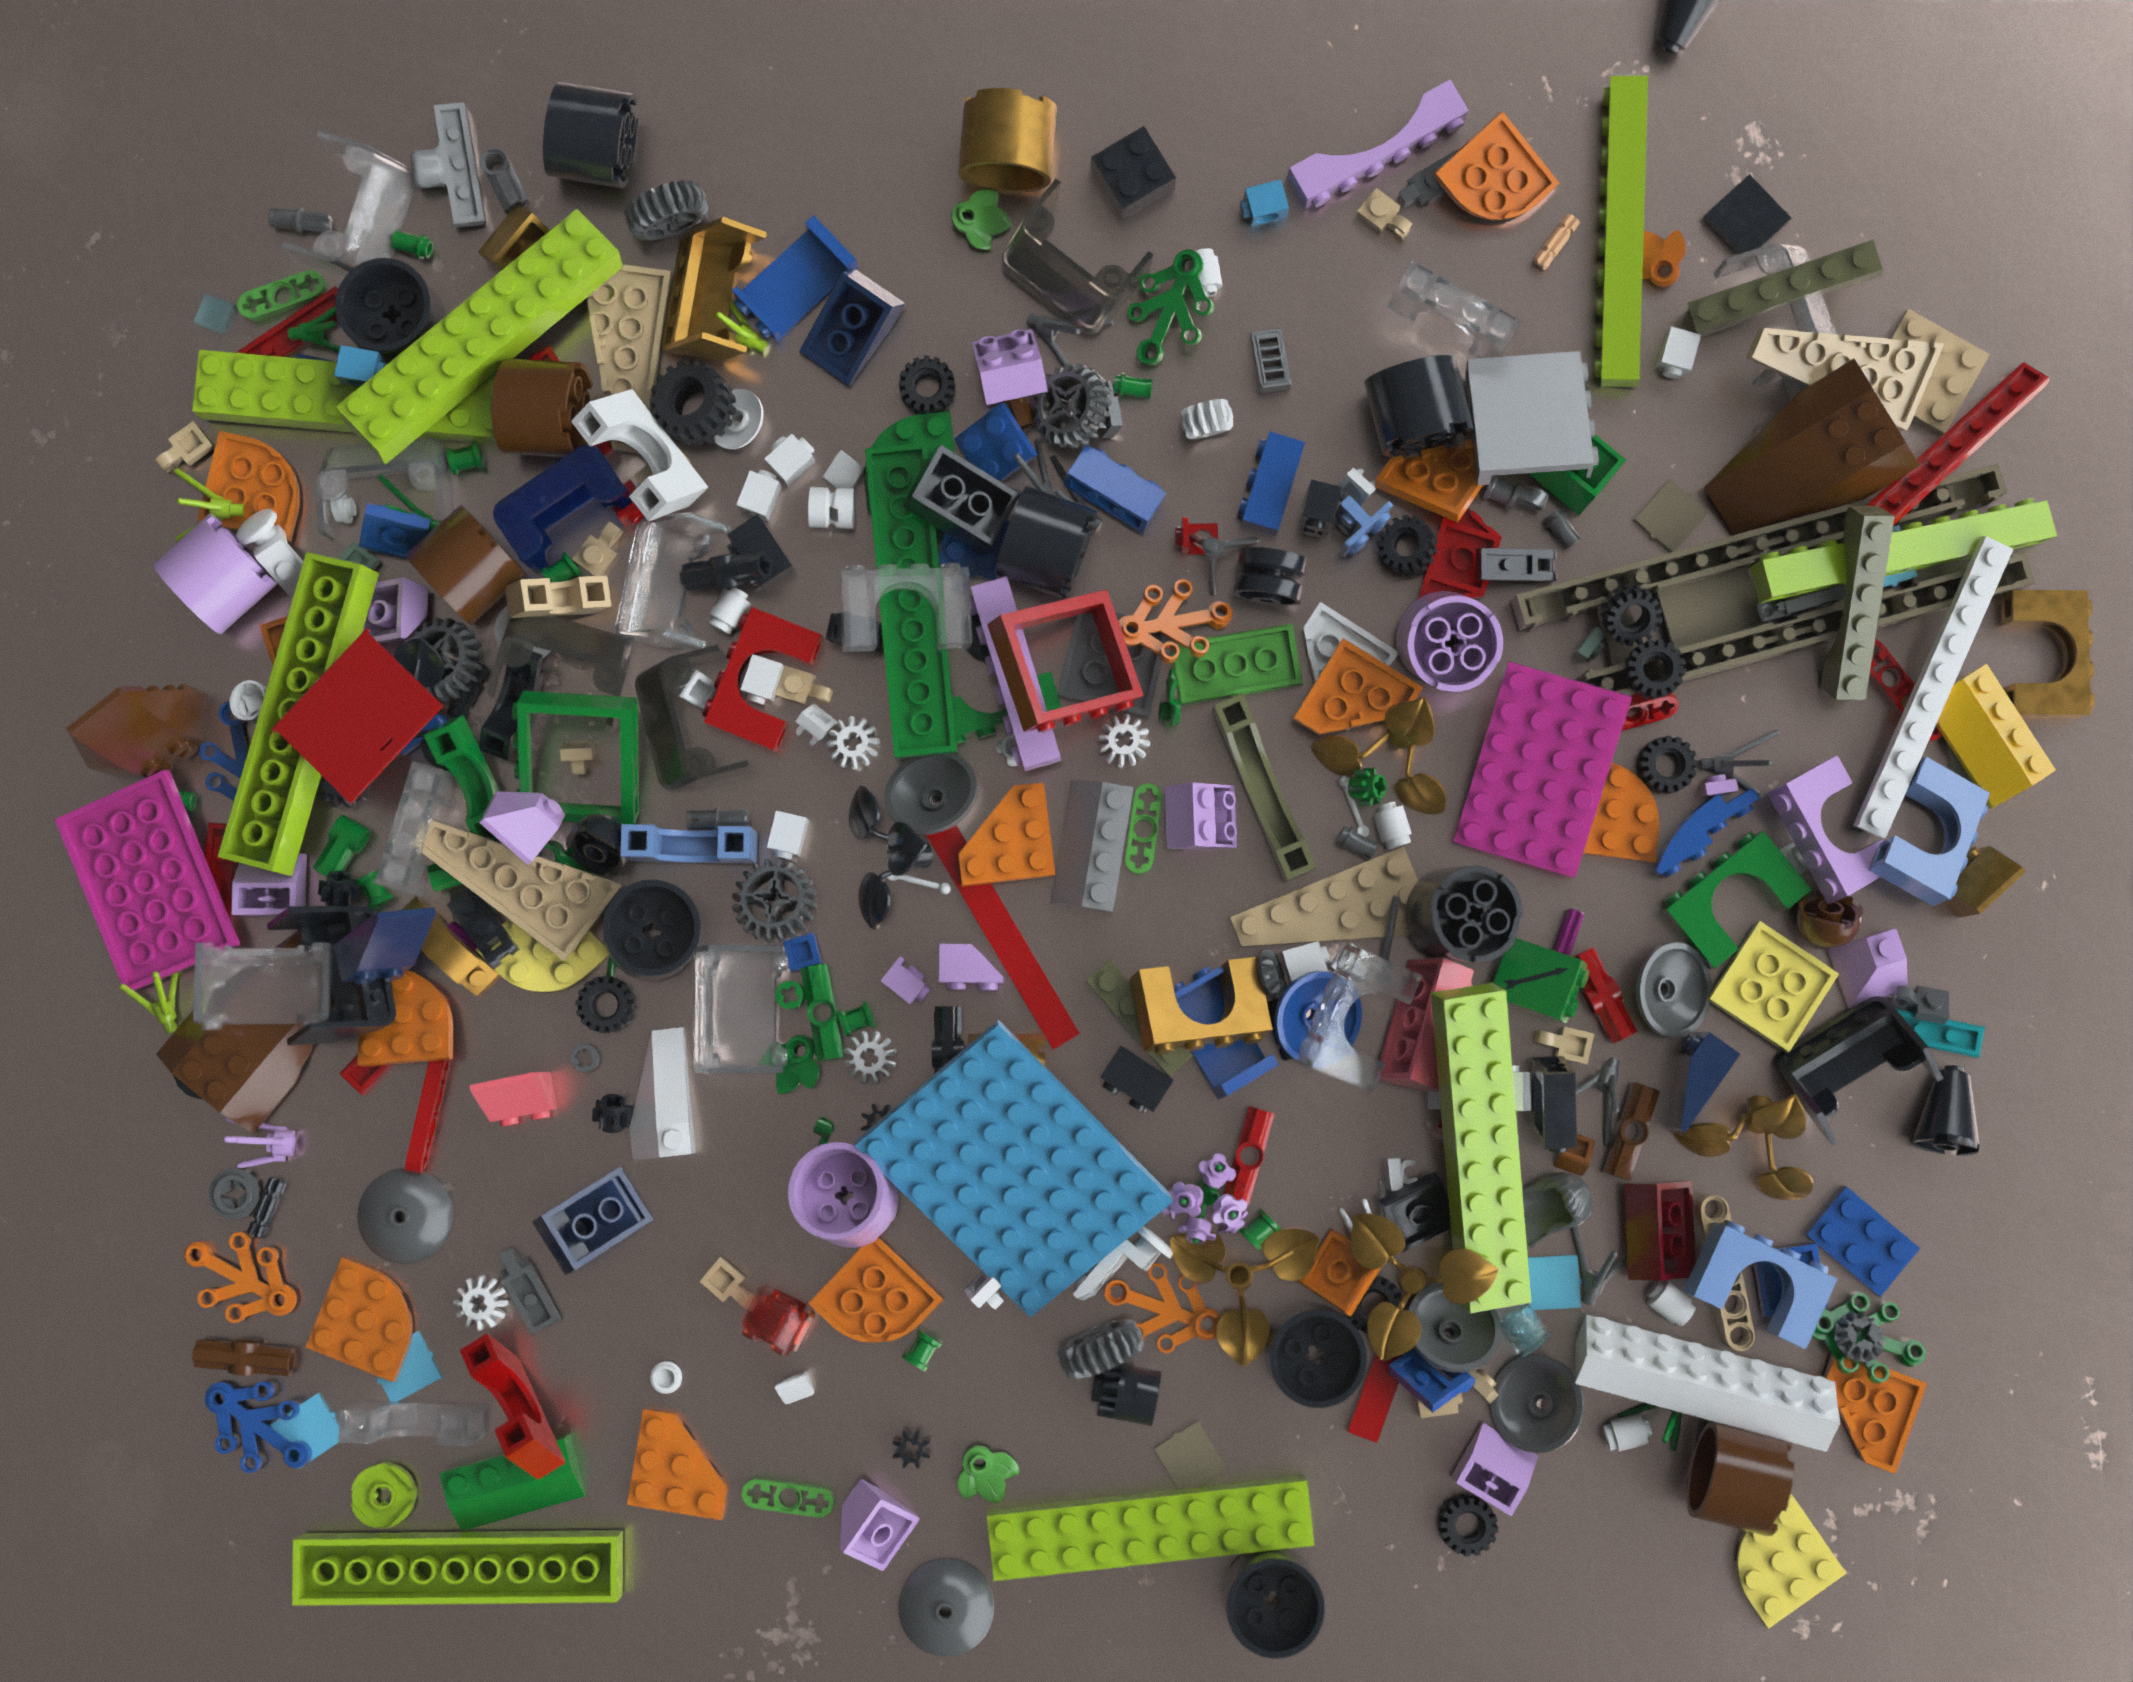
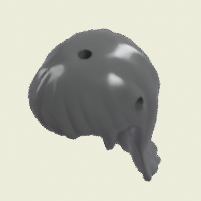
M1558 1172L1542 1178L1522 1190L1527 1246L1533 1248L1548 1235L1577 1227L1590 1217L1593 1208L1592 1195L1588 1186L1580 1177L1570 1173Z

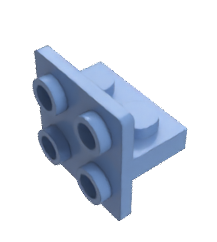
M1348 495L1340 503L1336 511L1335 518L1337 520L1335 523L1346 535L1351 533L1352 536L1343 544L1338 555L1343 559L1348 553L1352 557L1357 554L1369 539L1367 535L1370 532L1376 535L1388 523L1387 521L1392 517L1389 512L1393 504L1388 501L1370 517Z

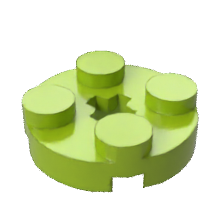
M387 1461L372 1465L363 1470L356 1477L351 1488V1506L355 1516L363 1524L373 1528L394 1527L404 1521L412 1512L418 1497V1489L409 1472L403 1467ZM379 1487L383 1490L386 1488L390 1490L389 1496L391 1501L389 1503L387 1501L381 1503L377 1501L379 1493L376 1490Z

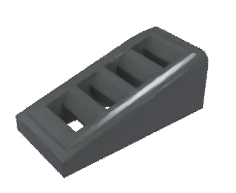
M1282 328L1251 332L1259 394L1290 390L1291 378ZM1276 338L1277 344L1262 346L1259 344V340ZM1278 350V355L1265 357L1261 355V352ZM1277 361L1280 363V366L1264 368L1263 363ZM1281 373L1282 376L1273 379H1266L1265 377L1266 374Z

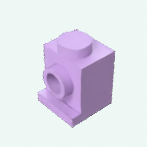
M900 956L881 979V982L910 1005L915 1000L920 1004L931 991V988L922 982L925 975L912 965L907 969L903 967L906 960Z

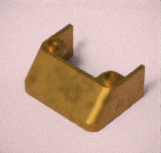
M720 217L683 235L678 246L662 336V348L664 351L678 355L726 360L746 353L747 346L737 343L734 332L726 328V324L716 317V313L721 312L728 317L735 273L750 264L753 254L751 244L765 239L767 232L726 217Z

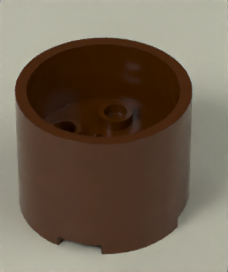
M505 359L500 364L493 385L491 416L495 441L502 453L579 458L581 450L587 451L589 444L571 422L591 401L587 389H591L593 383L590 372L584 363Z
M462 504L405 554L407 560L469 625L478 620L506 594V586L522 579L526 575V572Z
M1713 1421L1708 1422L1699 1436L1691 1461L1687 1485V1508L1689 1515L1693 1518L1768 1537L1774 1535L1777 1531V1524H1774L1781 1511L1786 1512L1792 1490L1794 1462H1790L1788 1459V1451H1791L1792 1448L1791 1442Z

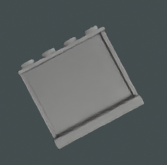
M1580 351L1467 359L1465 379L1468 406L1474 426L1472 443L1477 485H1490L1491 476L1585 469L1586 478L1591 477L1593 466L1598 465L1599 456L1597 446L1592 447L1591 437L1595 436V423L1593 418L1589 419L1588 409H1591L1590 390L1585 391L1584 382L1588 380L1587 363H1582Z

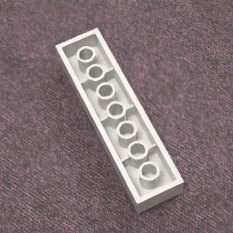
M1586 1314L1575 1342V1384L1825 1452H1827L1840 1425L1835 1381L1821 1376H1812L1792 1368L1779 1367L1765 1363L1762 1360H1753L1735 1355L1729 1351H1720L1705 1347L1696 1342L1683 1341L1666 1334L1646 1331L1637 1326H1628L1610 1321L1604 1317H1595Z

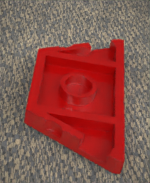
M1467 508L1458 522L1442 516L1436 535L1438 545H1435L1438 549L1437 555H1432L1434 559L1432 565L1428 562V569L1425 571L1417 599L1429 593L1439 591L1454 592L1472 599L1483 598L1489 581L1476 580V549L1499 548L1502 536L1492 527L1487 526L1483 519L1474 510L1471 511L1469 508Z

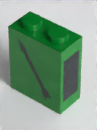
M1514 938V944L1503 955L1493 984L1506 990L1507 1004L1567 1024L1568 1018H1573L1578 1007L1576 996L1579 988H1584L1588 980L1589 970H1586L1588 965L1581 959Z

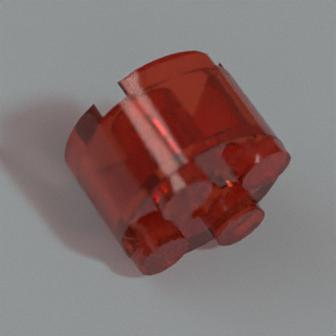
M760 1286L741 1322L744 1327L742 1334L755 1342H759L761 1339L771 1344V1349L774 1352L788 1356L790 1351H798L816 1313L812 1310L808 1314L804 1311L807 1306L804 1302L783 1291L774 1289L773 1293L769 1294L765 1293L767 1287Z

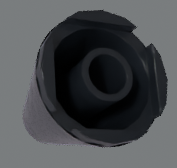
M1664 0L1657 33V40L1661 43L1660 48L1677 54L1678 50H1685L1720 0Z
M1946 1065L1943 1070H1940L1943 1079L1938 1082L1934 1079L1914 1134L1913 1143H1915L1917 1148L1938 1154H1945L1947 1150L1956 1151V1156L1974 1155L1979 1152L1980 1143L1970 1074L1964 1072L1963 1067Z

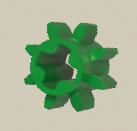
M1375 767L1355 770V776H1352L1348 782V792L1351 798L1359 799L1360 807L1380 804V798H1383L1387 792V782L1384 776L1376 775Z

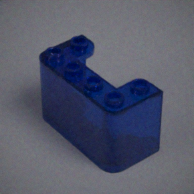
M583 445L501 499L493 509V518L519 559L539 575L542 573L540 570L543 567H550L547 553L549 548L555 546L547 534L548 531L596 499L601 502L606 510L611 507L624 509L633 502L629 497L632 492L617 469L597 447Z

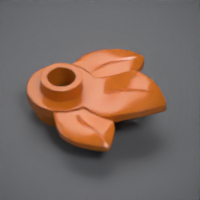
M1679 230L1670 233L1665 240L1652 232L1644 231L1642 279H1650L1658 287H1668L1677 281L1680 274L1678 264L1686 254L1685 239ZM1662 267H1668L1670 273L1666 277H1660L1659 270Z

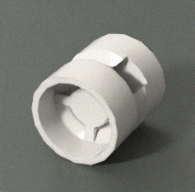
M810 487L808 502L809 527L827 528L829 524H834L836 529H854L855 489L837 488L835 492H830L828 487Z
M252 680L243 681L238 684L232 691L229 699L232 713L238 719L256 725L267 686Z

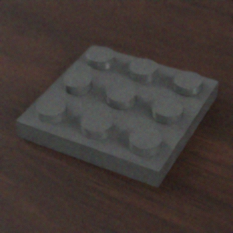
M1092 612L1076 615L1058 696L1085 702L1119 693ZM1115 613L1118 621L1122 617L1127 616L1124 614ZM1132 626L1126 627L1127 631L1130 633L1137 632L1136 629ZM1160 632L1150 634L1163 644L1167 642L1168 637ZM1141 644L1127 646L1144 696L1133 702V708L1125 709L1122 712L1149 717L1162 660L1159 655Z

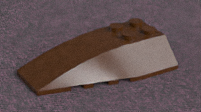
M1853 358L1798 392L1704 486V489L1733 535L1864 500L1921 465L1857 361Z
M181 684L177 689L174 685H166L162 688L163 690H160L157 685H151L145 690L142 686L118 687L69 725L66 730L89 769L113 776L145 779L162 770H170L172 772L174 769L172 766L181 758L185 760L198 751L197 746L204 741L210 697L206 692L187 684Z
M296 931L197 1004L156 1055L175 1077L219 1113L248 1131L255 1133L296 1084L303 1064L309 1058L313 1049V1044L288 1045L287 1039L308 1023H315L316 1019L322 1013L330 1011L334 1004L325 953L307 951L301 945L298 931Z

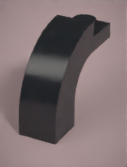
M515 644L508 651L505 678L500 695L491 714L481 727L479 741L481 751L507 761L514 751V732L518 731L517 721H513L512 718L513 703L518 702L523 691L540 692L544 670L541 669L543 655Z

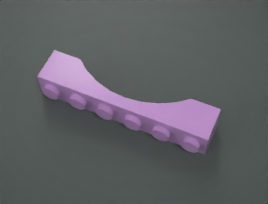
M1450 79L1424 93L1410 121L1397 135L1384 144L1368 151L1351 155L1315 153L1290 167L1287 178L1305 209L1313 204L1315 207H1319L1330 200V195L1338 190H1341L1342 193L1357 185L1358 179L1366 175L1368 178L1379 174L1387 163L1393 160L1395 163L1406 159L1411 154L1410 151L1416 147L1426 148L1438 139L1437 136L1445 131L1448 134L1457 131L1465 124L1463 121H1465L1469 110Z

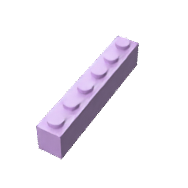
M1007 576L971 586L973 596L967 597L972 616L979 615L981 626L976 627L980 644H987L990 656L985 657L989 674H996L999 686L993 688L998 705L1005 704L1008 716L1002 718L1007 735L1014 734L1017 746L1011 747L1016 765L1023 764L1024 770L1029 771L1061 761L1053 729L1044 733H1038L1037 729L1027 732L1023 731L987 626L989 622L998 616L1017 611ZM1023 629L1015 630L1043 713L1047 712Z

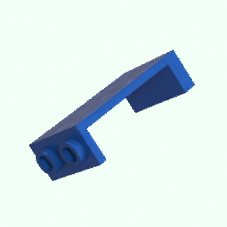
M814 215L805 222L807 231L743 290H740L737 286L732 289L736 299L733 302L734 305L744 316H747L749 313L757 321L754 324L755 327L766 339L771 335L778 342L832 292L842 272L858 269L855 257Z
M1207 966L1192 975L1195 981L1185 986L1182 981L1173 986L1180 1009L1188 1018L1197 1023L1216 1024L1220 1022L1223 1016L1224 998L1220 980L1217 976L1224 972L1221 966L1213 971ZM1244 1040L1234 1041V1044L1228 1047L1216 1048L1215 1044L1204 1045L1203 1049L1190 1051L1218 1100L1230 1095L1279 1065L1273 1054L1265 1057L1257 1043L1245 1044Z

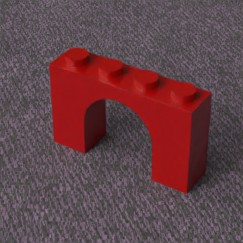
M751 607L749 614L744 613L739 622L738 630L741 631L737 642L732 641L726 655V659H729L725 671L720 670L714 684V687L717 688L713 700L708 699L702 716L706 717L704 723L707 726L777 754L788 724L784 720L752 708L745 702L741 693L742 674L749 665L752 654L757 656L777 654L813 667L824 638L817 632Z
M488 1333L460 1349L459 1351L470 1376L490 1391L508 1419L507 1422L494 1429L505 1457L537 1480L566 1463L520 1358Z

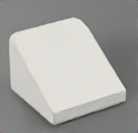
M840 450L823 475V478L836 489L855 488L864 477L866 470L844 451Z
M689 667L673 693L703 711L708 699L712 700L714 698L717 688L714 687L715 682L698 670Z
M806 1371L780 1380L774 1386L785 1404L814 1394L810 1377Z

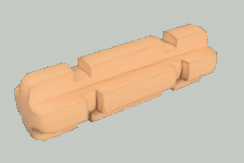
M1566 214L1559 226L1556 227L1544 243L1542 249L1535 255L1533 263L1543 270L1547 269L1554 259L1553 257H1556L1570 238V234H1573L1577 229L1580 221L1573 215Z

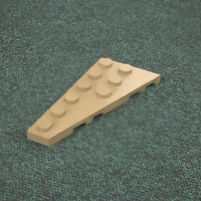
M622 264L623 268L587 297L604 397L633 389L650 413H652L650 397H654V394L651 392L653 385H656L672 272L669 270ZM611 440L614 451L640 454L624 442Z
M1758 328L1746 358L1807 387L1855 358L1897 428L1901 431H1908L1944 343Z
M434 819L429 821L412 844L413 847L564 961L568 959L623 886V884L539 855L527 865L501 842Z
M1403 846L1234 915L1229 919L1241 947L1385 937L1392 896H1399L1400 901L1393 937L1410 936L1406 925L1405 910L1410 892L1418 882V879Z

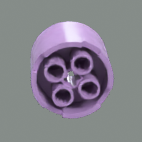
M209 513L154 562L153 567L170 589L204 623L218 634H222L278 583L273 577L263 574L266 569L257 561L254 553L246 545L239 544L236 535L229 529H225L222 526L219 528L222 522L215 515Z
M1439 591L1420 597L1406 609L1398 624L1396 645L1402 663L1414 676L1435 688L1457 692L1480 685L1490 675L1502 655L1503 635L1497 618L1485 605L1458 593ZM1451 634L1458 639V643L1453 644V649L1445 645V641L1450 640Z
M827 1143L809 1151L795 1166L788 1186L789 1205L797 1222L812 1235L840 1247L855 1248L874 1242L888 1228L891 1221H894L898 1210V1188L883 1174L878 1164L869 1154H862L854 1145L848 1143ZM848 1192L852 1193L853 1198L848 1199L847 1203L842 1201V1197L847 1196Z

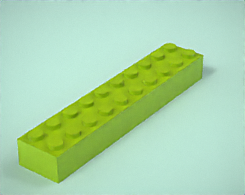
M578 209L574 210L337 405L336 408L341 418L386 465L492 377L505 359L516 357L623 268L619 251Z
M199 350L192 411L202 420L354 433L343 421L336 406L359 387L339 382L334 376L336 361ZM496 375L485 381L418 438L468 443L478 441L479 444L497 445L491 416L492 391Z
M306 552L218 857L288 876L293 875L321 774L277 731L274 733L271 729L363 632L379 577L378 572L358 563Z
M1493 983L1431 992L1453 1250L1458 1248L1472 1250L1498 1268L1497 1277L1487 1292L1478 1299L1461 1305L1470 1313L1531 1303L1506 990Z
M1304 1475L991 1509L987 1511L993 1581L1315 1546L1308 1482Z
M623 1530L303 1533L293 1539L292 1606L617 1603L623 1596Z

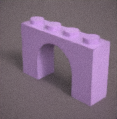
M1838 755L1767 792L1774 808L1780 815L1790 837L1803 857L1804 863L1809 868L1828 904L1845 898L1880 878V876L1869 871L1878 845L1884 841V839H1881L1854 853H1847L1836 848L1825 835L1821 824V809L1825 800L1853 783Z

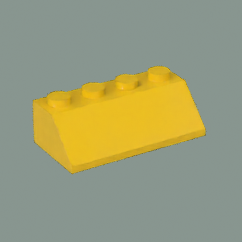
M1987 664L1955 681L1936 726L1972 782L1990 793L1986 802L1990 809L2035 785L2056 770Z

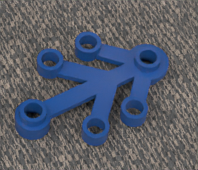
M227 701L220 706L218 715L221 722L230 728L236 761L221 752L220 747L212 742L202 744L199 754L202 759L215 762L233 775L241 778L248 754L243 727L245 721L238 718L236 720L230 718L232 711L230 709V701ZM213 746L215 749L214 755L207 757V748ZM217 772L210 773L205 780L207 788L211 791L220 792L234 801L237 788L228 784L224 775ZM215 777L221 779V784L217 788L212 786V780Z
M262 1381L254 1386L234 1389L227 1382H217L207 1389L204 1398L206 1407L209 1411L215 1413L219 1432V1437L215 1440L217 1452L227 1454L234 1451L237 1447V1439L232 1435L231 1414L240 1423L244 1456L240 1460V1468L245 1473L255 1472L262 1466V1458L258 1454L255 1433L283 1454L285 1464L291 1468L302 1467L311 1460L312 1450L308 1443L304 1441L292 1443L264 1422V1420L276 1418L290 1420L297 1417L300 1407L296 1401L286 1400L279 1405L248 1410L239 1401L253 1398L257 1401L269 1400L275 1392L271 1382ZM262 1385L268 1390L266 1397L261 1396L259 1393ZM217 1393H221L224 1397L222 1404L216 1401ZM287 1404L293 1408L291 1416L287 1415L284 1411V1407ZM224 1438L230 1441L229 1449H225L222 1446ZM292 1450L298 1451V1461H294L291 1458ZM249 1457L255 1460L254 1468H250L247 1465Z

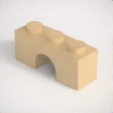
M607 576L577 577L569 581L550 583V578L520 579L505 587L509 618L595 614L612 606Z

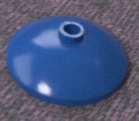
M1328 971L1306 973L1294 980L1285 989L1278 1001L1274 1018L1278 1042L1290 1057L1301 1063L1323 1065L1333 1062L1344 1055L1355 1042L1362 1023V1005L1357 991L1344 977ZM1311 1009V1015L1306 1018L1307 1011Z

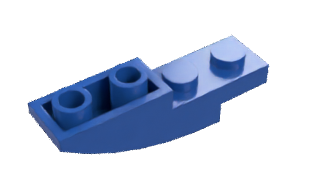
M1754 789L1744 791L1727 803H1725L1720 794H1717L1693 810L1673 830L1656 857V862L1650 871L1652 876L1656 877L1663 874L1667 878L1682 869L1679 863L1689 858L1693 862L1708 853L1705 847L1713 843L1707 831L1709 830L1712 835L1726 827L1727 823L1725 820L1735 814L1737 818H1740L1754 809L1752 803L1760 799Z

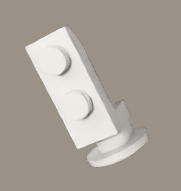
M271 509L260 510L250 516L239 527L236 539L241 545L253 542L254 557L293 599L303 560L287 543L286 532L279 524L274 525L277 514Z
M1143 1226L1137 1231L1142 1236L1135 1244L1129 1239L1125 1240L1099 1261L1090 1274L1088 1272L1083 1274L1075 1284L1077 1290L1073 1295L1083 1301L1096 1296L1127 1258L1132 1260L1141 1269L1148 1271L1161 1253L1170 1259L1173 1252L1158 1235Z

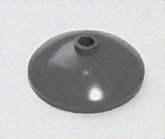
M953 753L912 757L895 770L887 783L885 790L887 811L895 823H907L916 834H934L945 831L958 824L971 811L978 793L977 778L969 763Z
M1669 942L1659 945L1647 955L1637 976L1636 1000L1643 1020L1654 1032L1666 1037L1686 1036L1703 1022L1711 1003L1707 998L1712 992V980L1706 962L1695 948L1685 943Z
M405 1168L388 1171L371 1182L361 1197L357 1213L360 1234L370 1250L387 1261L400 1264L418 1262L436 1253L447 1240L454 1218L453 1204L444 1185L436 1177L425 1171L423 1174L406 1171ZM398 1211H402L405 1214V1220L402 1223L396 1220V1213Z
M1433 1283L1417 1293L1408 1308L1409 1311L1417 1315L1421 1324V1336L1414 1348L1421 1357L1437 1368L1450 1372L1476 1370L1485 1365L1499 1347L1502 1330L1496 1309L1470 1313L1461 1304L1451 1302L1445 1298L1443 1283ZM1444 1333H1450L1453 1339L1447 1338Z
M1528 1355L1509 1363L1500 1372L1495 1381L1497 1384L1493 1388L1499 1396L1491 1403L1493 1420L1501 1435L1513 1446L1532 1453L1551 1452L1567 1444L1577 1433L1584 1415L1583 1391L1581 1385L1575 1384L1574 1373L1557 1359L1543 1355ZM1544 1398L1549 1402L1546 1410H1543L1541 1407V1401Z
M954 1558L934 1559L918 1567L906 1580L899 1597V1619L907 1637L921 1650L942 1657L960 1655L977 1646L988 1633L994 1616L993 1593L983 1574L971 1564ZM943 1606L949 1607L952 1611L951 1615L948 1617L942 1616L939 1612L940 1608Z

